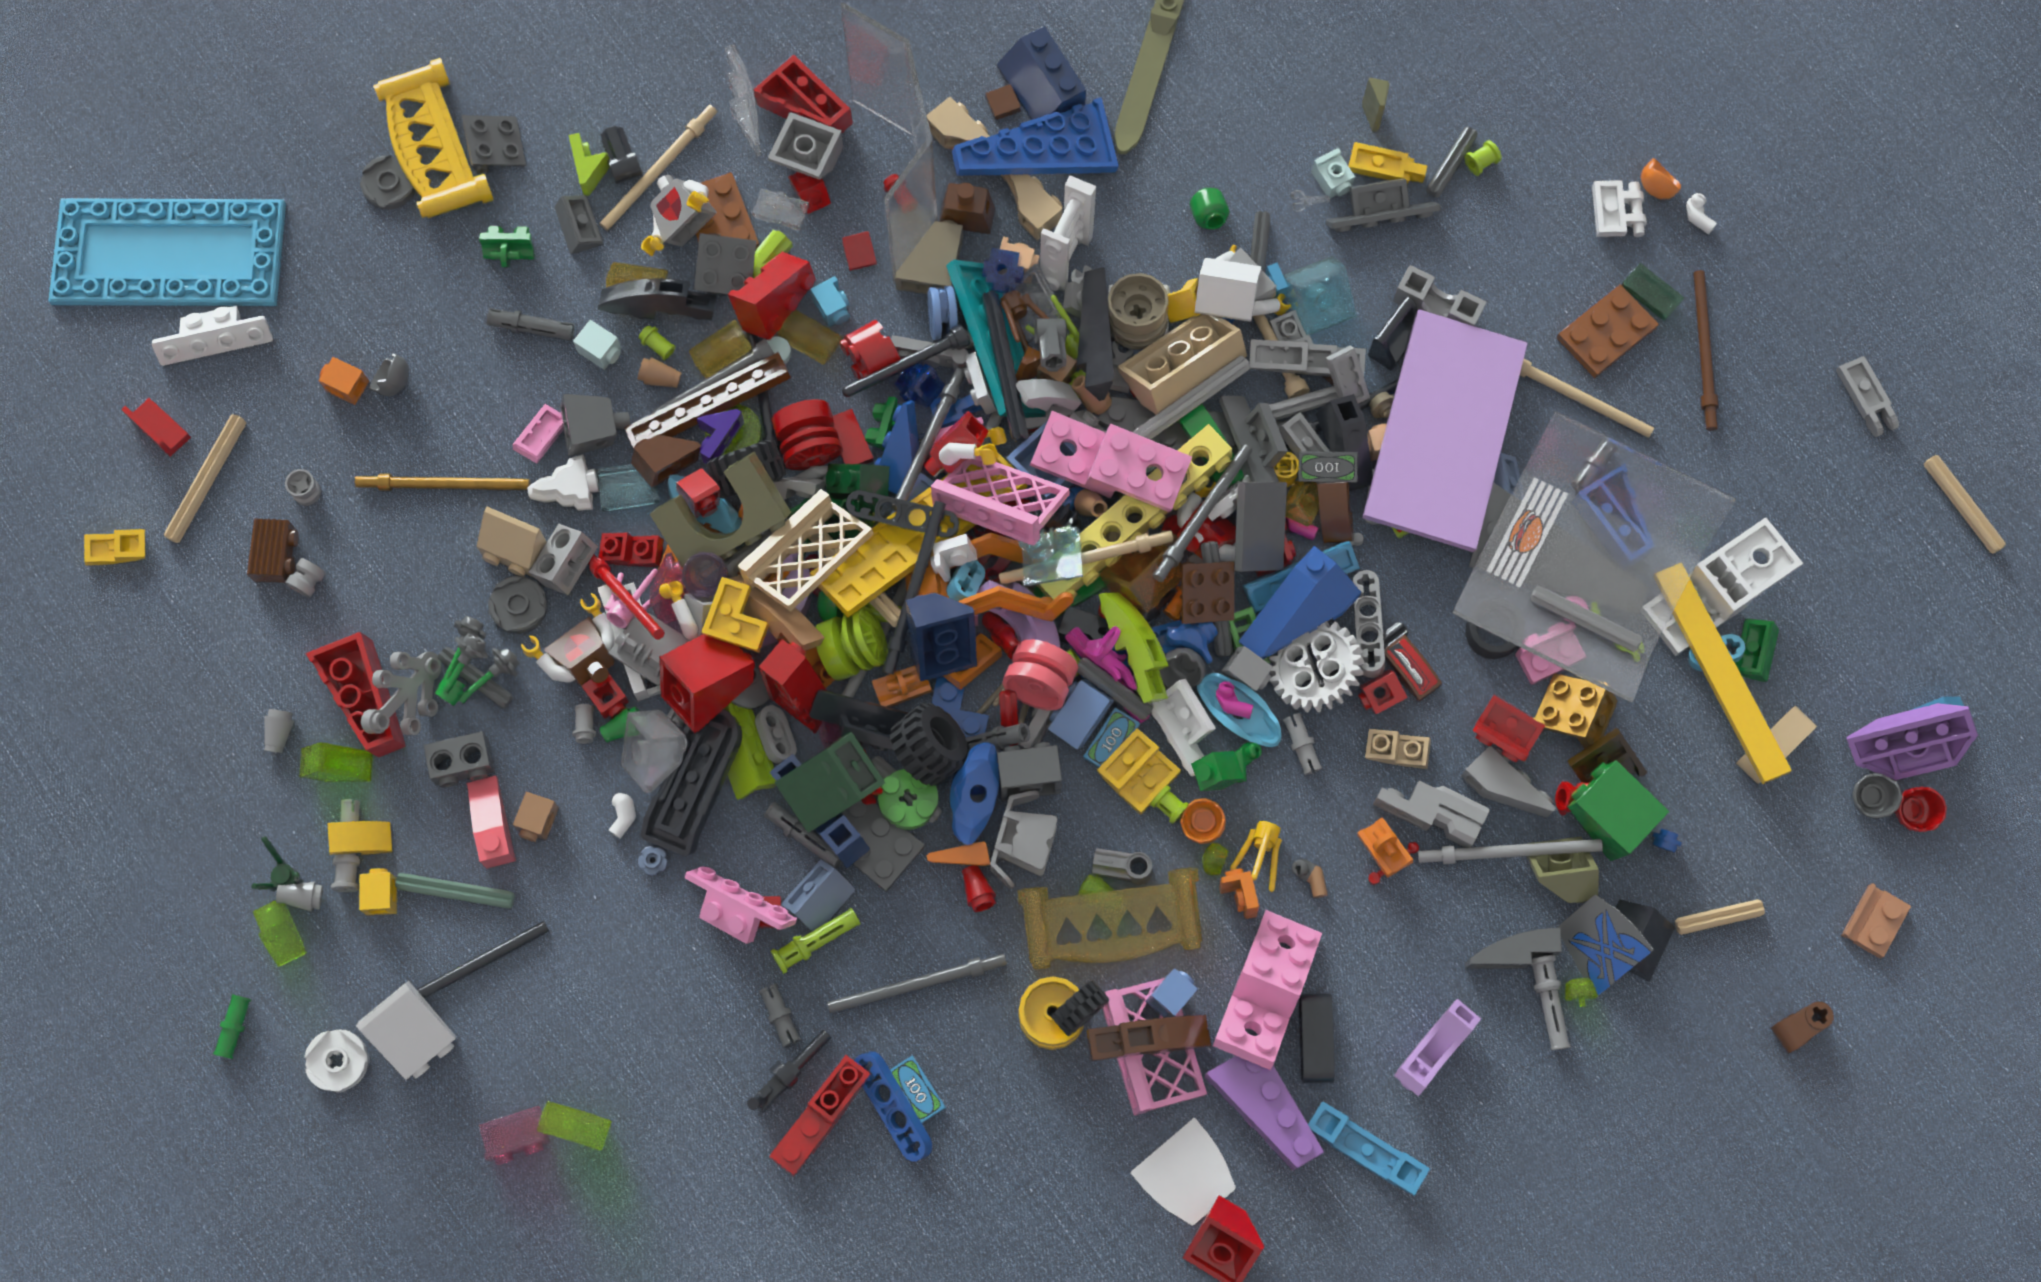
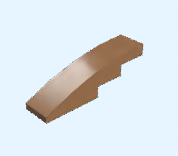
M741 575L728 578L745 584ZM757 587L751 589L743 611L746 616L767 622L769 624L768 630L776 639L786 637L790 643H796L804 651L821 645L825 637L797 608L789 611Z

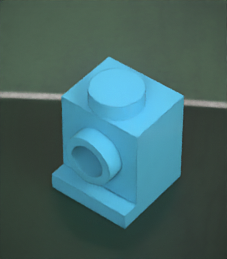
M836 276L810 289L812 301L828 327L834 324H843L850 318V314L847 311V306L850 303L843 290L839 291Z

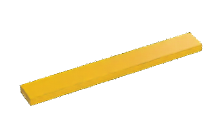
M1682 563L1655 573L1653 578L1761 783L1765 784L1789 774L1792 770Z

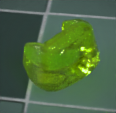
M1212 843L1204 851L1202 864L1206 874L1211 876L1220 875L1229 853L1224 846L1219 843Z
M1589 978L1571 979L1565 984V1000L1570 1002L1579 999L1580 1007L1586 1006L1585 999L1591 1000L1598 997L1594 983Z

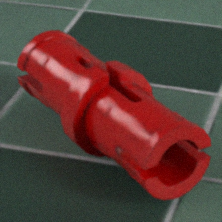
M989 611L983 616L982 624L991 633L993 642L997 646H1001L1012 660L1020 641L1016 638L1015 631L1009 624H1005L998 614Z

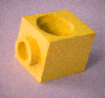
M375 868L370 869L369 874H360L359 910L365 915L397 914L396 877L388 872L387 869Z

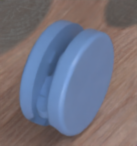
M946 286L944 289H936V287L928 289V319L933 340H941L942 323H945L947 334L949 329L958 326L956 297L952 286Z

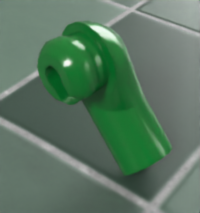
M1247 742L1235 751L1244 779L1236 783L1247 782L1246 766L1255 758L1257 759L1261 756L1262 750L1259 744Z

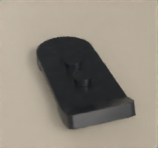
M723 709L696 733L686 724L675 756L657 795L652 798L644 816L641 837L645 841L683 856L692 855L696 852L701 832L742 742V728L734 715Z

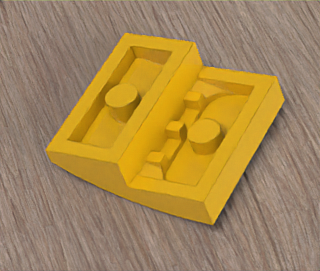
M1136 728L1097 769V772L1136 812L1142 815L1159 792L1177 778L1181 773V769L1159 751V747Z

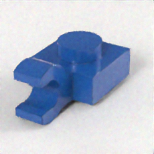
M971 394L957 399L956 403L951 405L941 428L954 425L963 416V413L967 411L975 413L982 410L981 405H975ZM940 397L928 401L933 416L941 401Z

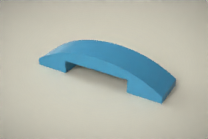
M1322 1101L1308 1124L1311 1131L1330 1146L1370 1172L1413 1196L1430 1170L1429 1167L1407 1153H1401L1350 1121L1348 1116Z

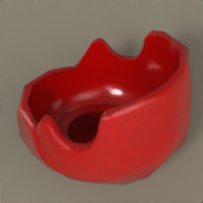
M1915 787L1903 791L1900 807L1895 811L1899 823L1908 830L1925 832L1937 829L1946 819L1947 805L1943 796L1930 787Z

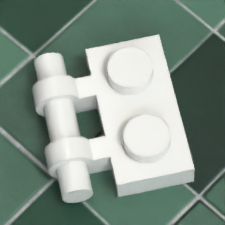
M1594 181L1592 192L1597 237L1625 236L1627 226L1633 228L1634 237L1645 235L1644 226L1647 224L1646 215L1643 214L1642 210L1644 193L1640 191L1639 182L1629 183V191H1623L1622 181ZM1624 203L1631 205V213L1625 214Z

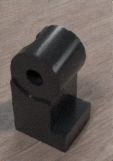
M1068 606L1060 625L1058 636L1060 642L1068 643L1065 638L1066 634L1073 628L1079 627L1089 640L1100 639L1107 634L1109 627L1106 619Z

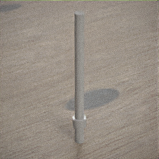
M1602 840L1455 849L1454 846H1442L1440 850L1418 851L1419 863L1443 861V864H1456L1455 861L1598 852L1602 851Z

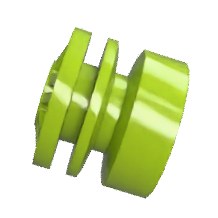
M864 606L850 617L844 614L843 618L836 616L816 625L815 628L825 637L821 645L816 647L826 671L834 680L841 681L860 673V669L868 671L874 668V666L879 667L885 664L888 654L886 637L880 622L870 608Z

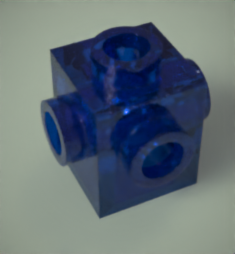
M997 248L991 249L990 260L984 261L982 277H986L987 285L992 286L991 290L1008 293L1009 289L1016 290L1017 283L1022 284L1024 267L1020 266L1022 258L1020 252ZM1007 269V272L1005 274H999L1001 270Z
M917 364L902 371L900 377L894 383L901 391L900 396L904 401L908 402L911 400L915 404L927 407L933 403L945 386L936 370L928 364Z

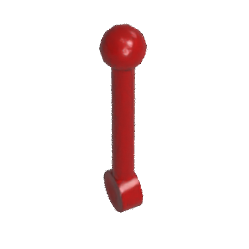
M1410 842L1406 850L1409 854L1417 853L1419 845L1416 842ZM1379 870L1377 873H1370L1368 876L1369 883L1372 885L1378 884L1380 877L1384 875L1383 871Z

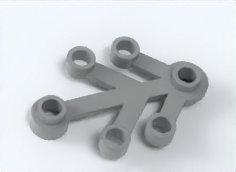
M394 652L390 657L391 667L395 670L409 668L413 669L415 673L408 678L392 675L389 670L375 671L372 682L376 688L393 687L399 689L380 709L365 711L361 718V725L363 730L369 734L384 732L389 727V718L404 703V715L400 724L401 731L404 735H417L421 730L420 720L415 717L418 687L422 684L421 701L418 703L419 714L423 717L435 716L438 711V704L432 699L434 680L441 673V660L438 659V655L434 652H424L417 658L410 657L407 652Z

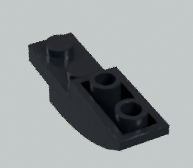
M661 278L640 279L615 284L602 289L598 310L607 311L611 314L619 313L635 316L639 319L647 318L652 320L655 319L656 311H661L670 315L678 314L698 320L706 319L712 321L716 295L688 291L690 281Z

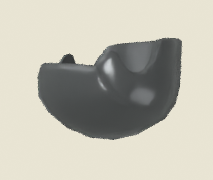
M394 353L391 354L394 357L393 360L384 359L369 386L370 390L383 396L391 397L398 394L408 383L409 365L403 357Z
M1179 647L1166 654L1165 657L1169 666L1159 671L1163 684L1167 689L1182 679H1186L1191 688L1201 684L1206 674L1204 659L1197 652L1190 648Z
M1879 773L1863 776L1854 785L1852 792L1855 808L1863 815L1874 819L1891 816L1899 809L1903 798L1899 784L1884 774Z

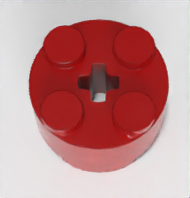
M873 320L844 336V339L839 341L846 356L850 355L854 363L851 365V370L857 380L901 360L890 337H885L879 332L884 328L877 320Z

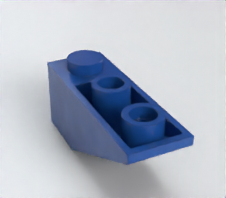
M911 400L896 408L892 421L895 422L893 430L886 434L882 443V447L885 448L882 458H878L874 464L890 466L888 491L895 494L898 493L919 448L915 402Z

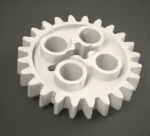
M1326 621L1317 626L1318 629L1310 634L1307 632L1294 639L1290 645L1277 652L1278 656L1269 657V660L1274 665L1270 671V674L1273 676L1270 678V682L1275 687V692L1278 696H1282L1281 698L1286 704L1291 702V705L1296 710L1302 705L1305 712H1309L1313 705L1317 712H1321L1322 704H1326L1331 710L1333 700L1336 699L1342 704L1343 699L1341 695L1343 693L1349 696L1352 695L1349 689L1350 685L1359 686L1355 676L1363 675V671L1359 667V665L1365 663L1360 655L1363 651L1359 644L1356 645L1358 641L1354 635L1350 636L1346 627L1341 629L1337 622H1334L1330 627ZM1309 644H1311L1312 652L1318 660L1317 667L1324 680L1325 685L1322 688L1319 677L1314 671L1316 668L1307 648ZM1331 644L1327 650L1321 651L1325 645ZM1299 655H1303L1301 660H1299L1298 662H1294V659L1296 657H1298ZM1339 669L1336 675L1329 677L1333 670ZM1311 680L1308 686L1301 687L1305 681Z

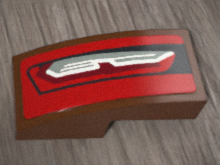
M1405 634L1384 649L1385 660L1398 673L1400 682L1419 702L1442 686V682L1435 671Z

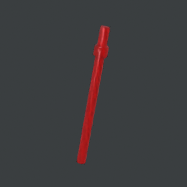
M593 554L588 562L591 573L597 579H602L654 639H662L665 635L664 630L610 572V566L603 559H598Z

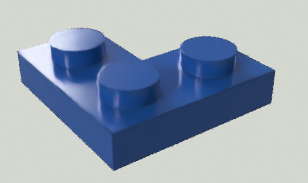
M937 677L931 703L941 707L952 716L963 731L965 738L986 733L989 715L961 710L966 686L959 690L946 678Z

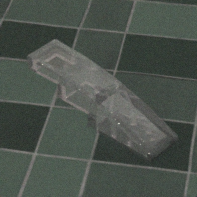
M733 43L724 47L727 63L732 72L727 74L728 84L735 97L729 101L734 119L755 156L759 157L762 155L761 129L754 92L746 67Z

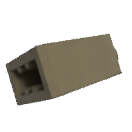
M949 220L943 222L935 221L896 272V290L928 294L930 287H936V289H944L946 286L954 287L946 265L953 259L959 260L963 241V225H958L956 222Z

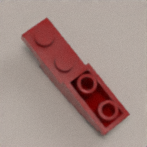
M845 1055L809 1101L808 1107L769 1155V1158L794 1177L811 1154L816 1152L870 1076V1072Z

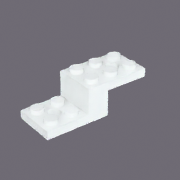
M1764 518L1698 563L1688 576L1715 627L1718 628L1744 610L1754 598L1798 569L1803 562L1769 520ZM1760 551L1764 553L1767 557V563L1759 564L1755 562L1753 552ZM1662 593L1641 607L1640 612L1675 656L1690 647Z

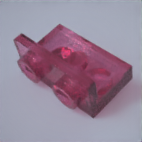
M539 1105L479 1125L486 1150L484 1153L485 1160L494 1161L495 1165L512 1161L514 1154L525 1151V1155L544 1150V1144L551 1142L542 1108Z

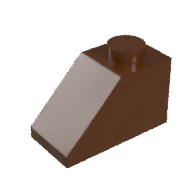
M657 434L648 440L646 438L640 440L634 446L631 464L653 488L668 479L670 475H675L697 462L701 445L695 441Z

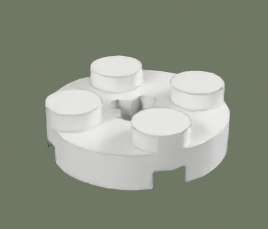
M333 1030L319 1034L311 1041L305 1053V1070L310 1081L323 1090L338 1093L345 1092L347 1089L358 1084L364 1077L367 1066L370 1063V1056L364 1042L357 1035L347 1030ZM342 1053L344 1056L342 1058V1066H336L332 1069L330 1067L332 1064L331 1055L338 1056Z

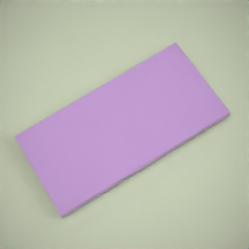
M1418 309L1365 505L1363 519L1474 552L1477 549L1527 342Z

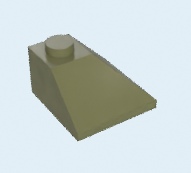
M1579 836L1534 843L1580 841L1583 838ZM1590 852L1526 856L1538 882L1567 903H1583L1594 895L1598 896L1599 869Z

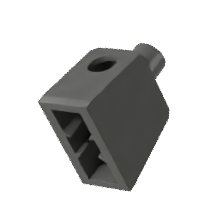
M563 394L560 411L568 456L610 447L615 441L616 430L625 429L624 427L630 425L629 413H613L611 400L608 397Z

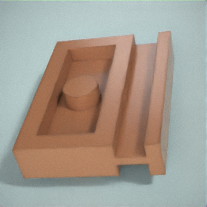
M1872 883L1868 885L1841 936L1847 937L1857 946L1881 959L1889 949L1911 906L1885 890L1878 889Z

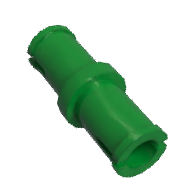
M232 994L225 1020L221 1021L219 1025L222 1029L213 1052L214 1055L230 1059L234 1057L233 1054L240 1032H244L245 1026L242 1025L251 1002L249 998Z

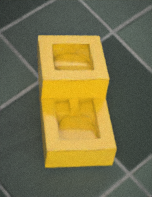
M145 529L114 530V534H84V562L86 566L118 564L145 559Z
M351 821L327 823L330 855L360 852L361 855L392 852L390 822Z

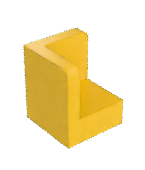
M1198 278L1188 280L1182 290L1168 294L1167 314L1170 323L1200 315L1195 313Z

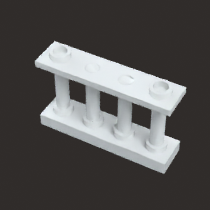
M1069 176L1065 184L1064 213L1054 233L1044 228L1041 232L1040 282L1046 288L1053 291L1060 290L1065 292V287L1068 283L1069 260L1077 244L1082 243L1088 246L1093 237L1096 186L1073 176Z

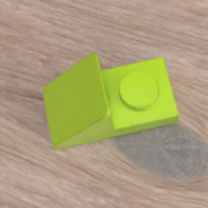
M580 133L569 135L579 183L583 194L589 196L610 168L608 163L609 157L606 152L591 155L589 143H583Z

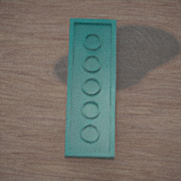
M953 259L946 265L951 283L959 300V306L965 317L968 331L976 348L977 357L981 362L999 416L1007 417L982 300L983 293L990 290L998 293L999 299L1003 297V293L992 264ZM1001 306L1016 374L1025 354L1021 343L1015 342L1005 311ZM1022 402L1025 418L1042 417L1045 415L1044 410L1036 407L1034 409L1029 408Z

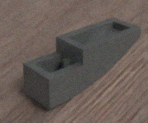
M1560 928L1538 929L1504 938L1472 956L1465 962V969H1527L1532 964V957L1551 955L1556 957L1562 952Z

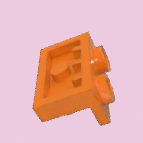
M1240 868L1225 872L1226 876L1220 879V893L1235 891L1234 898L1237 911L1243 912L1245 919L1257 917L1259 903L1251 871L1243 872V869Z

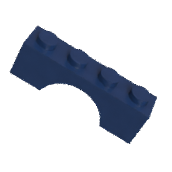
M792 754L771 770L770 774L777 781L801 765V763ZM842 813L815 828L846 868L871 850L862 836Z

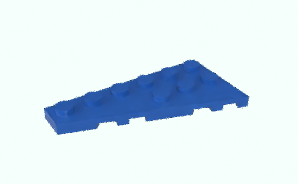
M1102 97L1094 99L1092 103L1084 106L1078 104L1072 106L1071 110L1062 113L1054 112L1021 123L1019 127L1011 130L1008 128L1000 130L998 134L987 138L981 136L954 145L952 150L957 176L1116 173L1119 167Z

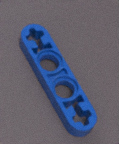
M873 1051L859 1055L855 1062L864 1069H866L865 1067L869 1061L873 1064L870 1071H868L870 1076L862 1087L903 1156L909 1161L914 1162L928 1157L932 1151L931 1138L880 1054ZM877 1076H881V1080H878L873 1083V1079H876ZM881 1085H886L890 1090L891 1096L888 1101L880 1097L879 1088ZM897 1111L902 1112L906 1117L904 1128L896 1124L895 1114ZM913 1130V1133L908 1134L909 1136L905 1137V1132ZM918 1141L921 1146L915 1151L912 1146Z

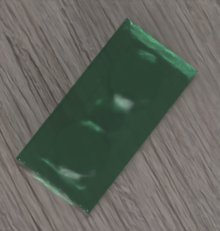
M1641 263L1622 283V286L1630 295L1663 321L1675 311L1685 298Z

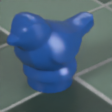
M1212 622L1166 627V641L1170 645L1190 648L1201 655L1207 664L1212 662L1207 644L1213 642L1214 638L1218 635L1217 629Z

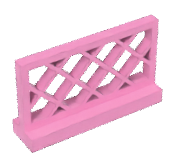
M976 456L975 459H966L952 473H949L943 481L937 479L931 485L933 506L935 501L945 503V510L954 513L958 518L1034 546L1040 539V530L1069 496V488L998 462L991 465H983L981 456ZM970 464L982 468L981 470L966 472ZM999 474L1007 477V479L993 482L990 476ZM986 478L987 483L973 486L970 483V480ZM965 482L967 487L960 488L953 484ZM1028 484L1032 488L1017 491L1015 486ZM1011 487L1012 492L997 495L995 492L997 489ZM990 491L992 496L984 497L977 493ZM1047 493L1057 495L1055 498L1042 500L1041 498L1042 494ZM1036 496L1037 502L1022 505L1020 499ZM1015 500L1017 506L1011 507L1003 503ZM1036 510H1041L1042 514L1039 517L1027 513Z
M1164 978L1120 990L1114 989L1104 992L1110 999L1102 1008L1107 1026L1130 1022L1128 1016L1133 1018V1021L1146 1020L1140 1016L1147 1004L1145 1001ZM1149 990L1147 995L1141 993V991ZM1133 994L1143 1000L1137 1013L1125 1007L1122 996ZM1182 1009L1174 1017L1184 1016ZM1194 1049L1185 1050L1187 1058L1183 1065L1167 1057L1170 1052L1153 1054L1161 1059L1154 1073L1143 1067L1141 1061L1143 1055L1117 1058L1134 1116L1207 1095ZM1164 1062L1180 1070L1173 1084L1158 1076ZM1188 1063L1190 1064L1191 1070L1186 1068ZM1183 1073L1194 1078L1197 1091L1187 1093L1177 1087ZM1146 1075L1151 1078L1149 1083L1147 1081ZM1154 1081L1170 1089L1164 1100L1153 1101L1150 1089ZM1173 1092L1179 1094V1096L1171 1097Z

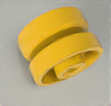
M1053 976L1039 979L1027 988L1021 997L1019 1021L1021 1030L1030 1042L1039 1048L1055 1050L1065 1048L1076 1041L1084 1026L1072 1035L1067 1036L1056 1022L1048 1016L1047 1010L1049 1012L1051 1008L1058 1010L1068 998L1072 997L1076 991H1079L1077 986L1067 979Z

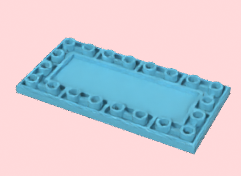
M61 198L48 301L51 305L277 306L286 203L284 199Z

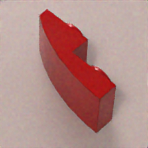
M602 533L598 559H603L607 564L659 567L664 539L660 536Z

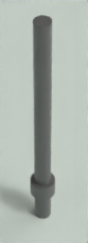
M956 368L949 384L944 386L940 394L941 401L897 493L896 499L908 500L951 405L956 403L960 395L959 388L965 377L964 370ZM892 504V509L897 511L895 504Z
M1242 445L1175 544L1169 546L1163 554V561L1153 574L1155 580L1163 582L1173 566H1178L1184 557V550L1252 453V449L1249 446Z
M1004 953L981 960L980 957L968 960L967 964L827 1002L829 1012L832 1014L972 975V978L984 975V971L1006 966L1007 963Z

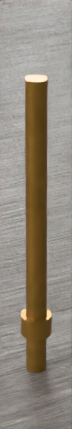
M380 473L378 476L355 477L356 488H378L379 491H392V488L528 490L527 487L530 486V479L392 477V474Z

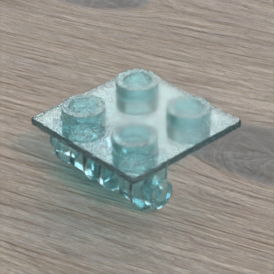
M1067 525V527L1056 528V532L1053 528H1050V533L1046 534L1045 529H1042L1040 539L1034 546L1019 541V546L1022 548L1024 586L1083 577L1079 528Z

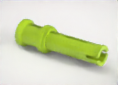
M849 908L846 912L826 922L803 937L796 935L793 937L792 942L778 950L772 949L770 952L782 973L785 974L788 972L787 968L803 959L805 961L809 960L813 951L855 926H859L860 921L853 909Z

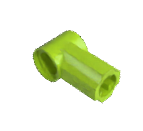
M772 230L755 251L753 278L762 273L760 268L781 252L788 253L793 247L792 242L779 230Z

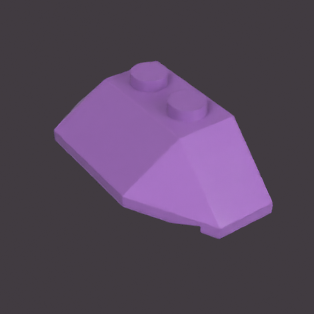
M1937 703L1878 718L1849 735L1847 741L1856 766L1867 768L1875 773L1884 774L1893 780H1899L1956 766L1972 742L1977 738L1978 733L1969 706Z

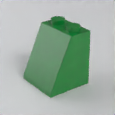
M1617 760L1607 765L1604 762L1601 763L1591 774L1594 779L1587 786L1583 783L1573 792L1571 797L1574 800L1568 806L1593 840H1602V852L1610 861L1631 854L1670 812Z

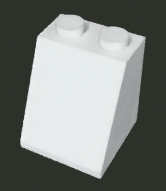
M409 980L363 1017L356 1025L361 1033L405 1080L411 1075L417 1079L430 1068L427 1063L435 1055L442 1058L455 1047L451 1043L456 1038L454 1033Z

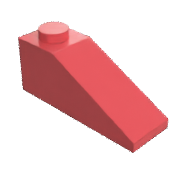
M497 776L467 783L473 834L480 863L488 869L515 862L516 858Z

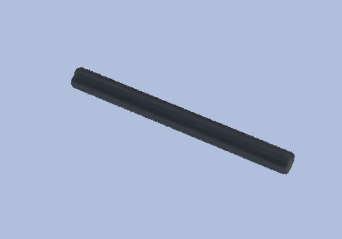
M990 290L982 295L1011 438L1016 443H1021L1029 437L1020 393L1015 386L1017 378L999 294L994 290Z

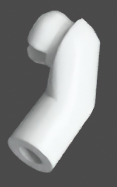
M1695 193L1692 198L1688 199L1686 204L1688 220L1709 235L1717 223L1704 214L1705 196Z
M617 793L612 798V805L615 806L618 818L608 831L621 839L634 822L636 812L632 798L627 794Z

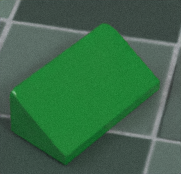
M1745 619L1741 638L1745 643V650L1740 661L1735 663L1741 676L1761 682L1768 681L1779 628L1774 621Z

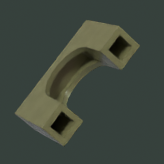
M755 452L730 465L724 471L743 506V520L737 530L723 534L707 530L698 522L681 494L660 505L650 513V516L686 574L694 570L699 574L713 565L711 561L720 556L724 560L737 552L736 547L745 542L749 546L762 538L760 533L770 529L771 532H774L785 525V519L791 511Z

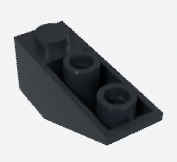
M1352 394L1330 400L1315 415L1331 452H1358V481L1348 482L1349 492L1371 486L1373 473L1366 422L1355 395Z

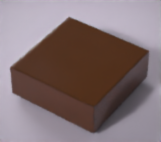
M1011 84L985 93L986 101L995 121L1021 112V106Z

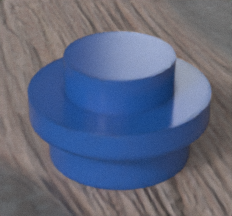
M1661 828L1660 833L1653 832L1652 837H1654L1652 845L1675 853L1677 847L1682 845V842L1677 840L1678 834Z

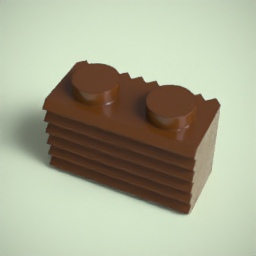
M254 519L247 575L254 582L285 583L289 575L294 574L295 559L292 557L293 548L298 545L299 533L289 520Z

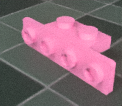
M701 866L687 871L685 874V879L707 890L699 918L746 944L754 942L760 920L778 930L793 926L796 923L797 918L788 914L785 908L772 905L764 901L761 895L740 888L739 883L718 876L712 868Z

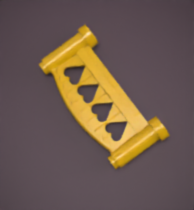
M441 58L430 61L431 65L379 81V84L373 85L379 102L383 100L386 102L388 130L396 158L407 179L421 196V201L416 203L422 218H432L482 201L483 204L494 201L485 174L475 177L472 175L440 90L441 87L450 85ZM405 100L424 103L411 118H405L403 116L405 110L400 107L401 102ZM417 123L432 126V129L421 141L412 140L413 132L408 130L411 124ZM420 147L439 149L441 152L430 164L424 165L421 163L422 156L417 153V150ZM429 170L450 173L438 188H431L429 186L431 180L426 177V173Z

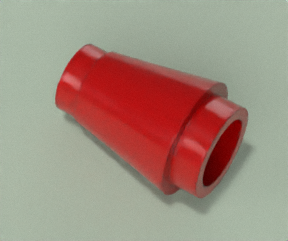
M972 865L962 870L968 906L972 907L974 912H982L992 908L996 904L994 899L996 894L979 866Z

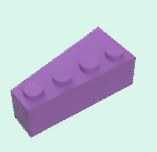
M1235 1056L1207 1072L1204 1076L1293 1171L1324 1153L1274 1066L1269 1070Z

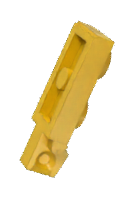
M1357 142L1353 145L1348 165L1352 173L1385 180L1405 178L1407 183L1409 181L1423 183L1427 171V165L1414 163V159L1408 157V153Z

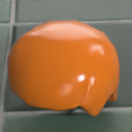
M1654 158L1641 172L1643 188L1649 195L1657 199H1670L1681 189V184Z
M1203 798L1193 800L1188 804V807L1182 813L1180 823L1185 836L1189 840L1198 844H1208L1221 837L1225 830L1226 817L1217 802Z

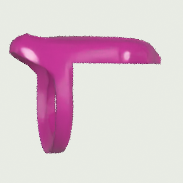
M1117 626L1112 627L1103 638L1090 640L1085 643L1083 653L1110 673L1116 682L1123 678L1131 689H1137L1130 670L1122 663L1127 658V655H1119L1112 650L1121 632Z

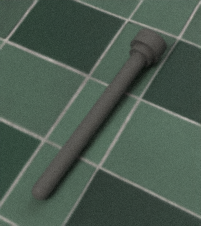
M763 339L756 343L757 347L752 349L753 352L657 407L652 411V414L773 355V350L767 340Z

